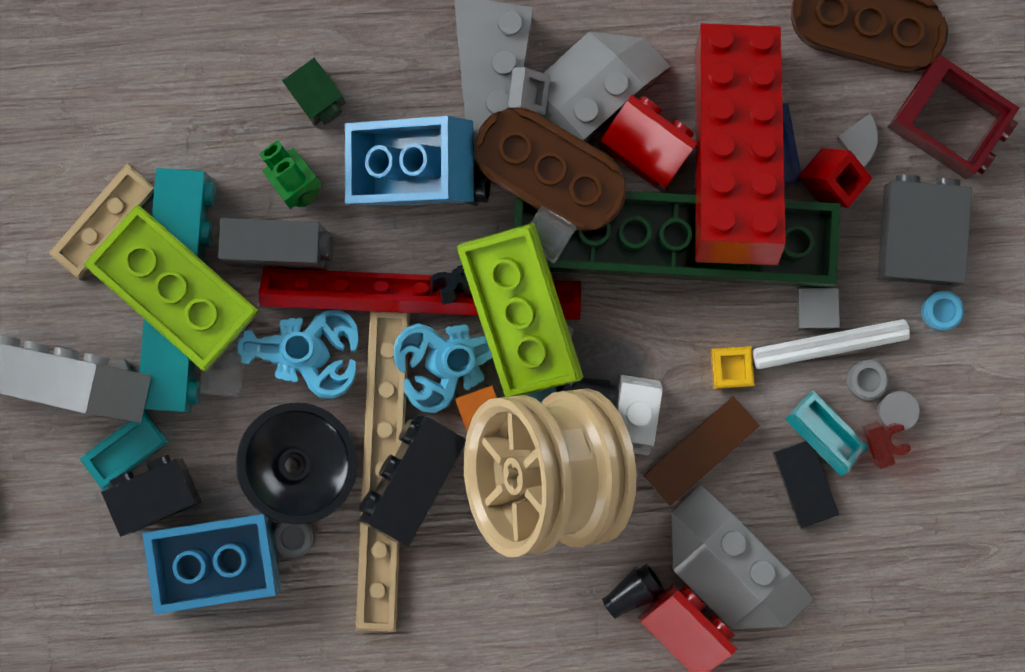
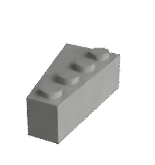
M454 0L465 119L473 121L474 167H478L475 157V139L480 126L490 115L500 110L511 109L508 108L513 67H525L533 20V7L488 0Z
M0 335V394L85 414L141 423L151 375L108 366L110 358L85 353L83 361L78 360V351L54 347L53 354H49V345L26 340L24 347L20 348L21 339Z

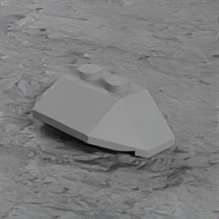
M588 32L543 73L551 76L546 114L543 117L588 143L616 118L631 95L638 98L666 73L671 66L645 38Z
M700 484L671 512L673 571L730 628L786 627L813 600V597L792 573L726 507Z

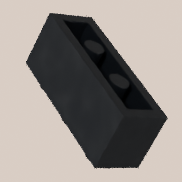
M416 416L415 420L409 419L399 435V440L402 441L395 456L390 454L386 458L379 471V475L382 477L375 491L370 490L366 494L359 507V511L362 512L359 522L392 541L407 547L412 542L466 442L464 437L428 416Z

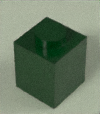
M315 57L282 80L314 126L320 121L325 125L342 113L343 110L340 107L346 102Z

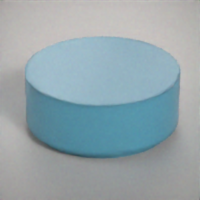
M938 291L930 294L924 300L921 307V315L925 324L931 329L946 331L956 327L961 322L964 315V307L956 294L950 291Z

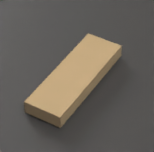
M126 164L53 247L49 254L76 278L82 280L90 271L83 265L85 261L136 204L140 205L143 209L154 197V186L130 165Z

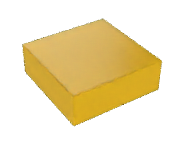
M752 346L711 349L713 389L755 386Z

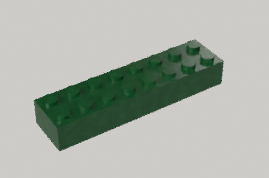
M626 191L623 207L617 217L605 227L587 232L569 229L515 197L513 228L535 223L550 272L830 288L837 283L841 203L785 200V247L778 265L696 262V195Z

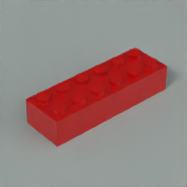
M701 23L695 49L697 142L696 262L778 265L785 247L781 27Z

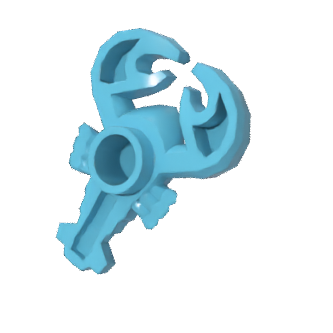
M325 309L314 317L304 332H300L303 319L298 317L297 319L281 320L279 323L280 335L257 339L253 331L248 330L244 331L243 338L239 339L237 353L241 356L243 364L249 366L256 357L272 364H278L275 377L285 381L291 380L293 383L298 380L296 371L300 372L310 391L320 399H335L345 394L353 385L357 373L355 360L350 359L347 370L340 376L337 375V372L343 367V360L334 361L321 374L318 372V369L326 364L330 358L328 348L320 340L322 335L336 349L343 352L345 346L341 343L340 337L345 336L349 341L350 351L352 353L357 351L359 344L357 325L351 315L342 310Z
M419 323L404 328L397 336L393 348L394 363L400 372L406 371L405 356L408 352L412 353V359L409 364L414 368L423 358L428 345L431 350L425 359V368L431 374L441 378L439 384L424 376H415V382L421 383L423 386L421 391L416 390L408 378L404 379V392L411 404L422 412L437 413L447 409L455 398L459 377H463L465 390H469L471 387L481 383L485 376L479 365L492 358L485 336L469 338V328L467 325L448 326L445 330L450 339H445L432 327Z

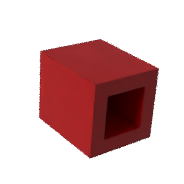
M821 148L798 176L818 202L841 203L840 207L845 208L851 206L873 179L852 151Z

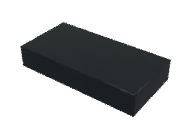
M807 441L772 452L799 528H804L839 515L817 452Z

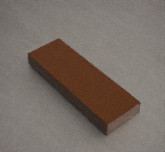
M731 396L643 476L671 506L760 425L736 398Z

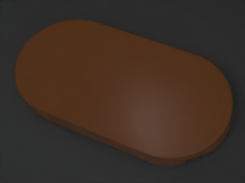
M793 0L791 5L793 28L798 37L809 47L897 72L908 73L926 68L942 53L948 38V25L945 16H942L938 9L939 7L933 0Z
M522 107L500 110L490 115L477 132L475 157L483 175L496 186L563 226L583 232L598 230L611 223L621 211L626 197V187L618 164L605 153L538 113Z

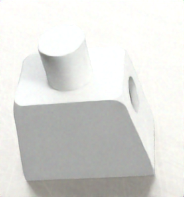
M620 375L619 395L615 408L620 413L629 432L634 453L649 455L654 447L663 391L661 382Z

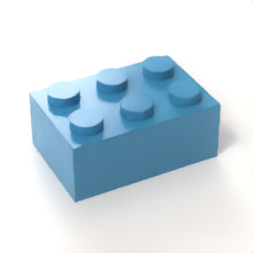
M452 116L345 123V204L381 207L474 202L472 120Z
M262 513L142 533L154 615L275 596L282 592L273 539L272 520Z

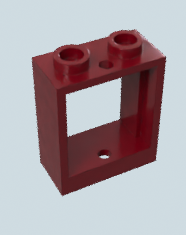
M939 54L929 64L887 127L964 179H968L977 172L982 175L991 165L996 156L991 152L998 140L1005 142L1018 124L1013 118L1020 108ZM941 81L996 117L968 160H965L912 124Z

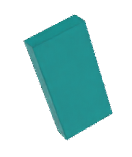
M813 390L785 418L840 476L846 474L869 448Z
M144 411L141 423L127 422L79 459L104 491L111 487L109 480L134 470L170 442L148 412Z

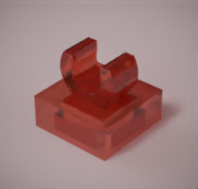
M879 422L862 426L874 465L880 469L896 464L893 454L904 455L911 450L910 445L907 443L894 446L891 442L894 433L905 430L904 426L900 423H892L886 428Z

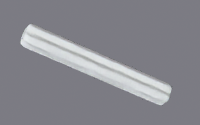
M901 319L758 347L752 351V357L756 369H764L906 341L910 338V330L907 321Z

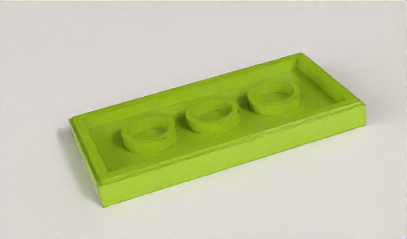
M138 204L135 205L83 264L204 372L209 370L260 312Z
M535 223L457 245L456 248L505 397L520 396L580 381L583 378L582 370Z

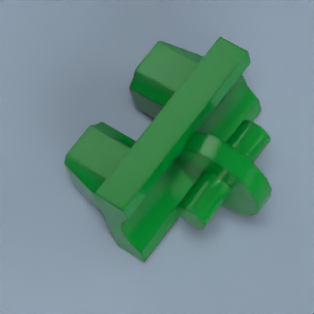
M279 140L273 142L259 154L267 164V167L262 172L289 209H292L294 206L306 207L312 204L318 196L319 188L322 186L321 182L294 147L286 151Z

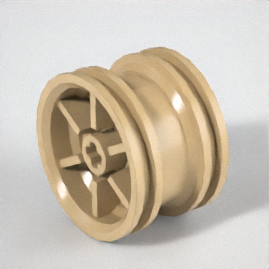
M579 389L554 392L543 399L541 403L537 399L526 395L494 398L487 400L478 408L472 417L467 431L464 448V478L470 509L477 527L486 542L496 552L506 557H522L528 554L545 553L554 548L558 541L569 547L606 544L616 539L625 529L633 511L637 472L629 432L620 413L609 399L598 391Z

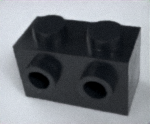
M165 455L147 463L149 471L134 477L133 472L130 471L109 480L112 487L102 491L101 494L120 537L130 535L202 502L183 458L171 461L170 456Z

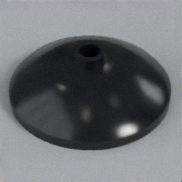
M287 403L267 410L248 426L238 446L236 472L244 495L260 513L281 523L307 524L329 516L347 499L356 479L357 454L349 432L333 414L312 404ZM287 459H294L297 462L298 468L295 473H290L286 470L285 463Z

